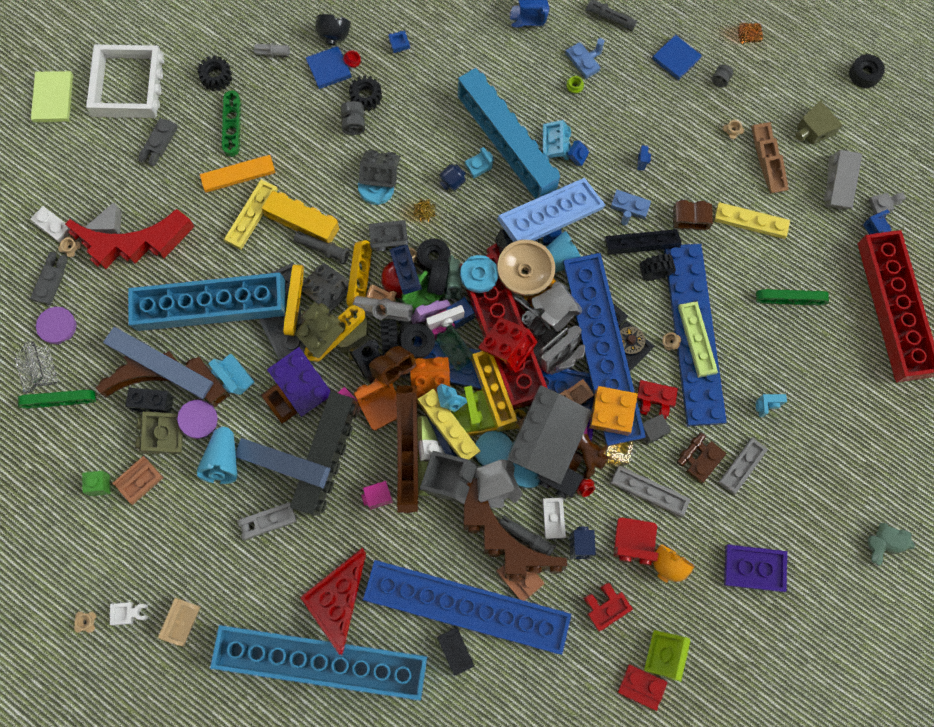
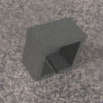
M433 451L420 489L428 495L465 504L470 488L467 483L472 482L477 466L468 459Z

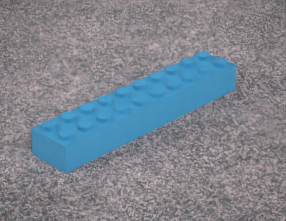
M219 625L210 669L421 701L427 656L345 644L344 652L340 656L331 642Z

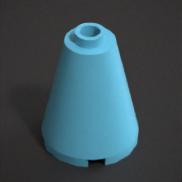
M566 231L561 233L546 247L554 258L555 273L565 270L563 260L581 257Z
M219 427V429L214 430L197 468V477L210 483H214V480H221L220 484H229L236 481L234 433L230 428Z

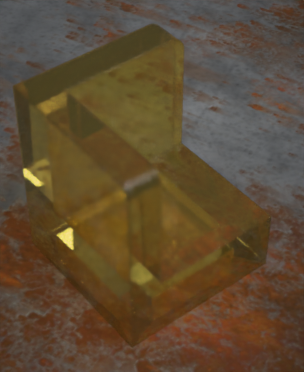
M633 441L609 446L605 452L609 456L607 462L619 466L629 464Z

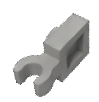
M903 192L892 197L888 193L871 197L869 203L875 215L887 209L892 212L895 209L894 206L902 204V200H905L906 197Z

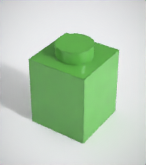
M103 470L82 473V493L90 497L111 494L110 474Z

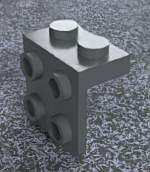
M406 220L369 224L370 246L375 248V251L386 250L387 246H394L395 248L408 244Z

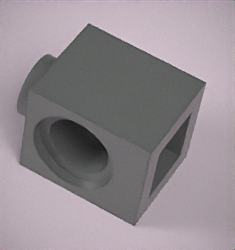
M662 414L642 423L646 438L641 440L645 441L648 445L667 436L671 432Z

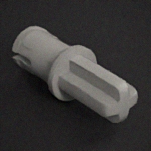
M274 43L255 44L254 53L257 55H271V57H289L290 46L274 45Z

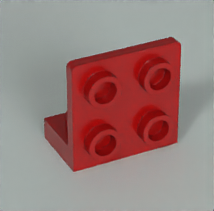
M499 318L479 345V349L502 359L509 370L516 373L538 342L528 328Z

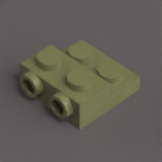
M314 302L302 316L305 322L295 332V335L315 357L320 358L344 329L339 324L341 321L335 315H330V309L325 304L320 303L319 305Z
M142 412L141 417H137L136 429H140V437H136L135 448L139 449V454L182 453L183 432L178 427V414Z

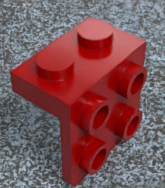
M620 517L617 520L613 557H617L619 561L623 562L639 561V564L648 566L658 561V553L655 552L657 524Z

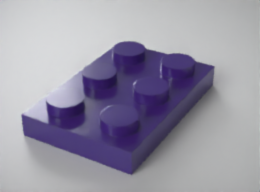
M300 347L267 369L301 417L325 401L330 394V389Z
M725 545L724 586L787 592V551Z

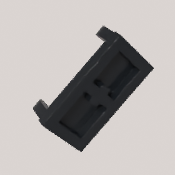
M458 628L437 637L454 676L475 666Z

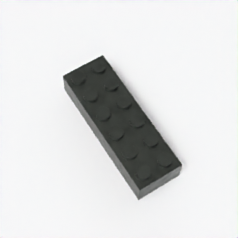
M330 391L306 459L331 468L324 488L299 480L290 508L316 516L324 513L327 501H325L326 495L332 491L334 482H331L333 475H337L340 468V463H338L340 455H344L347 444H344L346 437H350L353 430L352 420L357 418L360 407H358V403L354 398Z

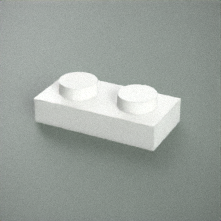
M44 206L30 219L59 243L68 235L69 229L65 222Z
M563 498L542 499L545 540L565 539Z

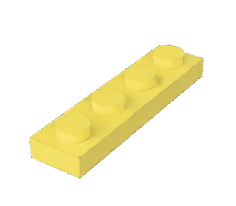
M262 179L260 180L224 238L226 243L242 250L264 214L262 207L272 190L278 191L276 186Z
M720 202L717 205L714 217L715 222L782 239L787 237L790 224L788 219Z
M434 389L417 400L418 404L458 457L470 460L480 453L479 448L452 412L440 407L438 394Z

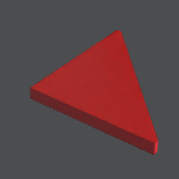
M363 548L300 597L340 656L344 652L366 557V552Z

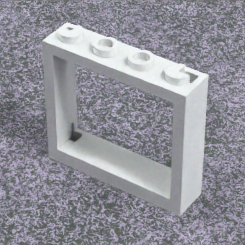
M94 45L86 105L92 117H157V110L160 108L158 97L162 91L160 79H163L162 64L165 62L163 59L164 54L161 53L158 46ZM106 58L151 59L147 104L101 103Z

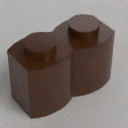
M679 200L673 206V228L709 230L713 225L712 204L706 201L692 203L688 200Z
M395 346L384 356L375 358L369 364V368L374 378L388 385L395 382L401 375L412 371L416 366V361L413 353L401 346Z

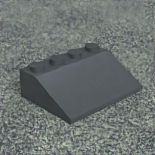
M540 385L506 460L561 484L593 411Z

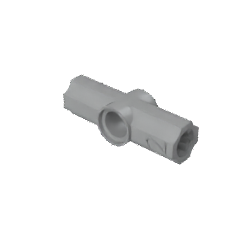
M356 296L353 305L361 307L365 311V315L374 316L377 319L389 318L409 322L413 315L412 304L394 302L387 298L374 299ZM380 305L385 307L386 313L380 309Z

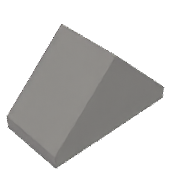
M113 202L85 228L107 234H120L122 212Z

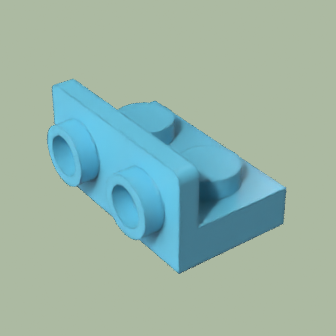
M564 120L543 124V153L547 155L548 159L563 156L565 160H569L567 154L571 148L569 142L571 128L567 126Z

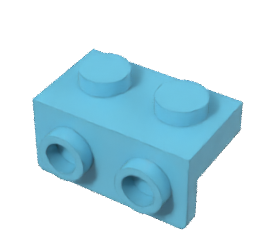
M229 354L222 361L213 359L208 363L212 368V374L222 380L224 389L229 393L241 395L254 383L251 376L232 354Z

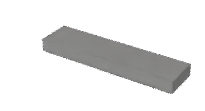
M619 465L610 482L611 485L681 518L684 517L691 500Z

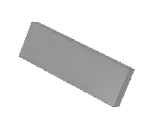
M752 437L718 484L735 495L768 448Z

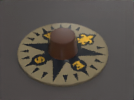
M625 327L620 331L625 353L635 354L643 349L645 336L641 330L636 327Z

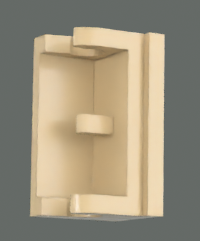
M175 598L158 638L175 645L184 646L200 606Z

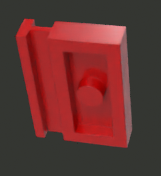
M628 664L617 693L657 711L668 682Z

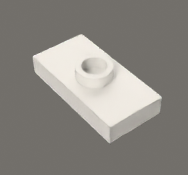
M460 305L426 318V326L433 330L441 326L448 327L452 325L454 321L464 318L465 311L463 306Z

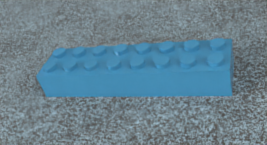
M474 68L459 77V100L534 199L557 190L560 180L559 171L557 168L552 167L547 155L542 154L537 142L528 136L526 128L518 123L516 115L508 110L506 102L498 97L496 89L488 84L485 75L482 72L480 73L477 68Z
M280 272L128 288V325L136 331L285 316L287 307L286 281Z

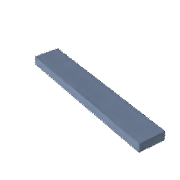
M116 327L112 328L103 341L110 348L202 400L214 384L209 379Z
M243 438L240 439L236 450L237 458L324 488L331 469Z

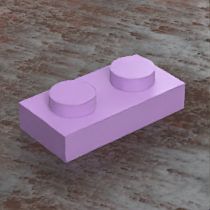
M437 300L427 306L420 305L414 310L411 321L413 324L425 322L426 318L445 310L451 305L448 300Z

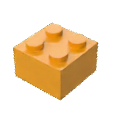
M598 386L595 390L592 407L593 413L589 428L628 436L632 431L638 393Z

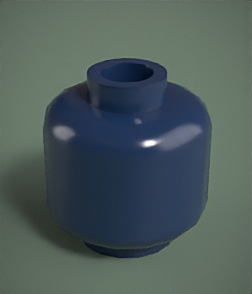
M449 164L439 174L442 180L440 184L446 191L448 189L456 191L465 183L466 173L459 165Z

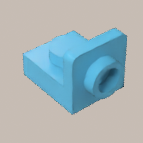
M482 147L479 154L465 161V166L472 177L476 178L492 169L494 158L490 151L487 152Z
M442 383L437 387L440 407L456 412L467 403L465 397L457 395L456 389Z
M763 394L756 401V411L759 412V417H764L769 413L768 406L769 409L781 408L787 402L786 394Z

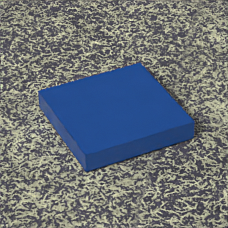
M675 34L653 56L652 60L679 80L701 59L702 55Z
M339 46L306 57L307 64L319 89L352 78L350 70L343 60Z

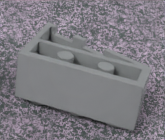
M839 150L829 156L827 188L824 195L825 207L844 210L853 208L863 153Z

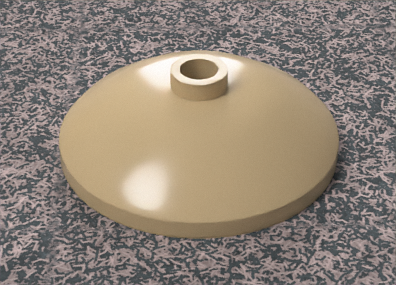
M518 240L506 246L501 252L497 270L501 282L510 291L520 295H535L545 290L552 282L555 274V261L550 251L544 245L533 240ZM522 270H527L528 274H523Z

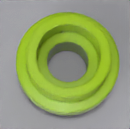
M572 76L566 83L567 90L575 94L580 93L584 88L583 80L579 76Z

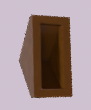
M277 383L261 394L281 424L298 413Z

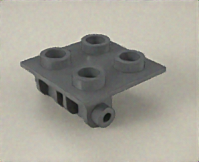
M513 295V298L527 311L522 316V322L536 336H541L547 328L552 332V329L541 318L543 314L538 309L531 307L523 297L518 299Z

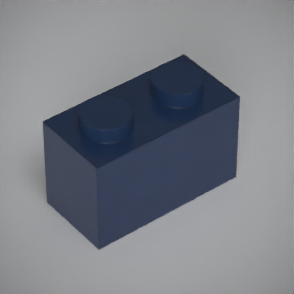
M586 526L577 527L569 535L570 559H591L596 555L595 530H589V527Z

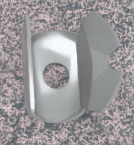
M558 281L548 291L532 298L534 309H540L543 312L541 318L558 332L574 316L582 313L581 306L566 289V286Z
M567 327L541 348L537 359L540 368L542 354L546 350H550L557 340L563 337L568 330ZM585 345L579 346L576 351L573 348L572 351L546 373L552 375L571 368L578 359L584 356Z
M501 459L476 468L474 477L477 479L480 502L488 500L490 507L502 508L504 507L505 499L509 498L513 503H516L521 498L523 493L514 477V463Z

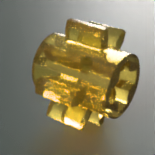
M420 199L418 204H414V216H418L420 222L422 220L429 222L431 216L435 217V211H433L435 210V204L431 205L430 199Z

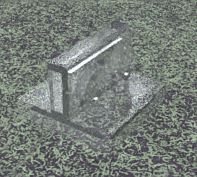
M35 341L26 342L15 357L23 392L32 393L37 386L56 385L58 378L49 346L36 347Z

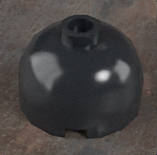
M319 14L316 16L315 24L317 35L325 40V44L336 45V43L344 41L350 31L351 22L343 17L337 19L334 18L335 15Z

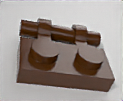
M700 432L697 437H693L690 441V446L681 452L677 464L683 467L687 462L691 465L686 472L702 484L727 453L712 441L705 446L703 441L706 436ZM699 450L701 454L697 459L693 458V453Z

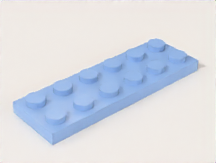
M583 178L500 214L497 220L513 242L518 240L535 241L602 210L605 204L588 181Z

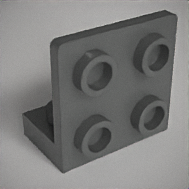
M368 150L360 161L359 184L395 188L397 167L401 156L396 155L394 152H386L384 154L376 150Z
M323 263L303 280L301 292L317 304H325L330 309V313L347 297L349 283L342 274Z

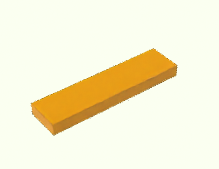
M266 155L202 173L200 178L204 191L207 193L276 173L271 155Z

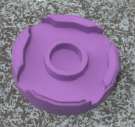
M52 307L40 314L36 322V330L42 340L49 344L58 345L65 340L68 341L73 336L77 324L69 310L63 307Z
M192 400L181 407L178 412L177 423L181 432L187 437L201 439L213 432L217 425L218 417L216 410L208 402Z

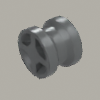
M719 65L716 73L711 78L712 82L718 87H726L734 72L727 65Z

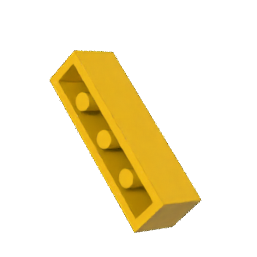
M272 190L262 207L265 217L327 243L333 241L339 230L338 221L335 217L331 215L326 216L314 207L309 208L297 199L294 201L283 192L277 193Z
M483 351L472 354V363L497 432L516 426L517 418L494 356Z

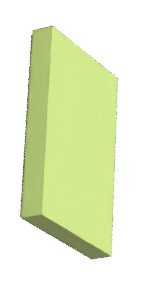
M71 71L35 72L31 120L33 122H69L73 82Z

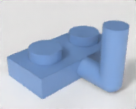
M599 38L596 48L591 52H588L581 42L566 50L565 54L585 79L600 71L601 67L594 58L602 53L604 39Z
M616 190L610 208L624 212L621 223L622 225H627L631 215L645 220L651 201Z

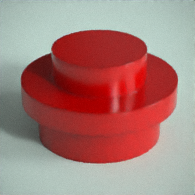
M354 50L346 52L343 57L345 64L349 67L356 68L361 63L359 53Z
M581 480L576 492L582 495V497L591 495L595 491L593 480Z

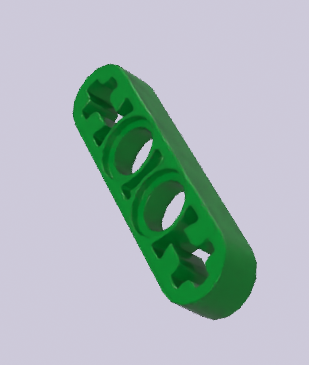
M233 90L227 91L223 96L222 149L228 157L236 156L240 150L241 100L239 94ZM234 97L233 106H231L230 100ZM231 112L236 113V117L233 119L227 118V115ZM234 128L236 132L233 135H228L226 133L227 130ZM229 141H232V144H233L232 150H228V148H230V142H229Z
M762 289L756 291V302L760 304L818 306L829 303V293L826 291Z
M94 390L18 396V407L23 409L96 402V391Z

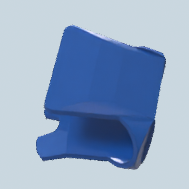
M518 0L519 5L512 7L510 20H516V22L511 24L512 27L545 25L549 13L548 0Z

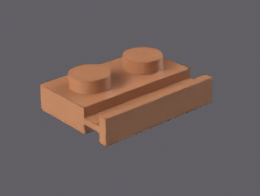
M143 456L117 478L113 485L117 487L130 504L134 505L164 477Z
M504 565L496 571L516 597L523 601L545 584L537 574L529 573V571H526L525 579H521L518 582L504 579Z

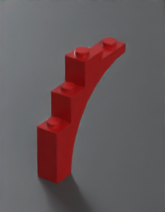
M175 209L165 219L153 226L125 234L96 232L80 226L71 219L65 223L69 229L68 234L75 240L81 239V244L88 249L86 252L91 256L89 260L97 267L101 265L105 269L119 255L125 261L131 260L136 264L148 250L155 256L160 255L165 259L194 228L191 220L178 209Z

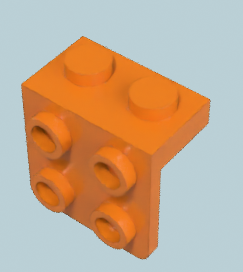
M448 357L415 359L416 366L410 371L411 385L417 386V400L432 389L437 393V387L441 383L450 387Z
M375 379L374 383L368 386L365 384L356 389V392H354L355 398L372 430L376 431L397 420L396 391L393 383L385 385Z

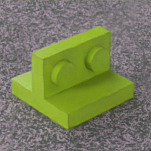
M472 386L464 387V394H460V396L465 397L467 403L456 412L452 411V414L464 430L469 433L495 428L483 391L473 392Z
M653 630L644 671L681 682L690 646V638Z

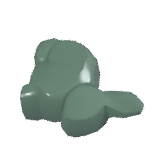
M451 255L448 258L449 268L444 288L445 300L450 298L461 300L463 284L460 278V260Z
M886 523L879 524L876 536L871 535L868 537L869 548L873 551L871 562L876 563L878 566L883 563V553L885 551L896 554L915 548L910 532L889 527Z

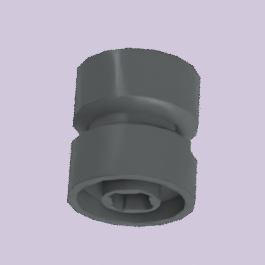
M357 101L343 103L341 105L342 132L347 135L363 133L365 131L364 105Z

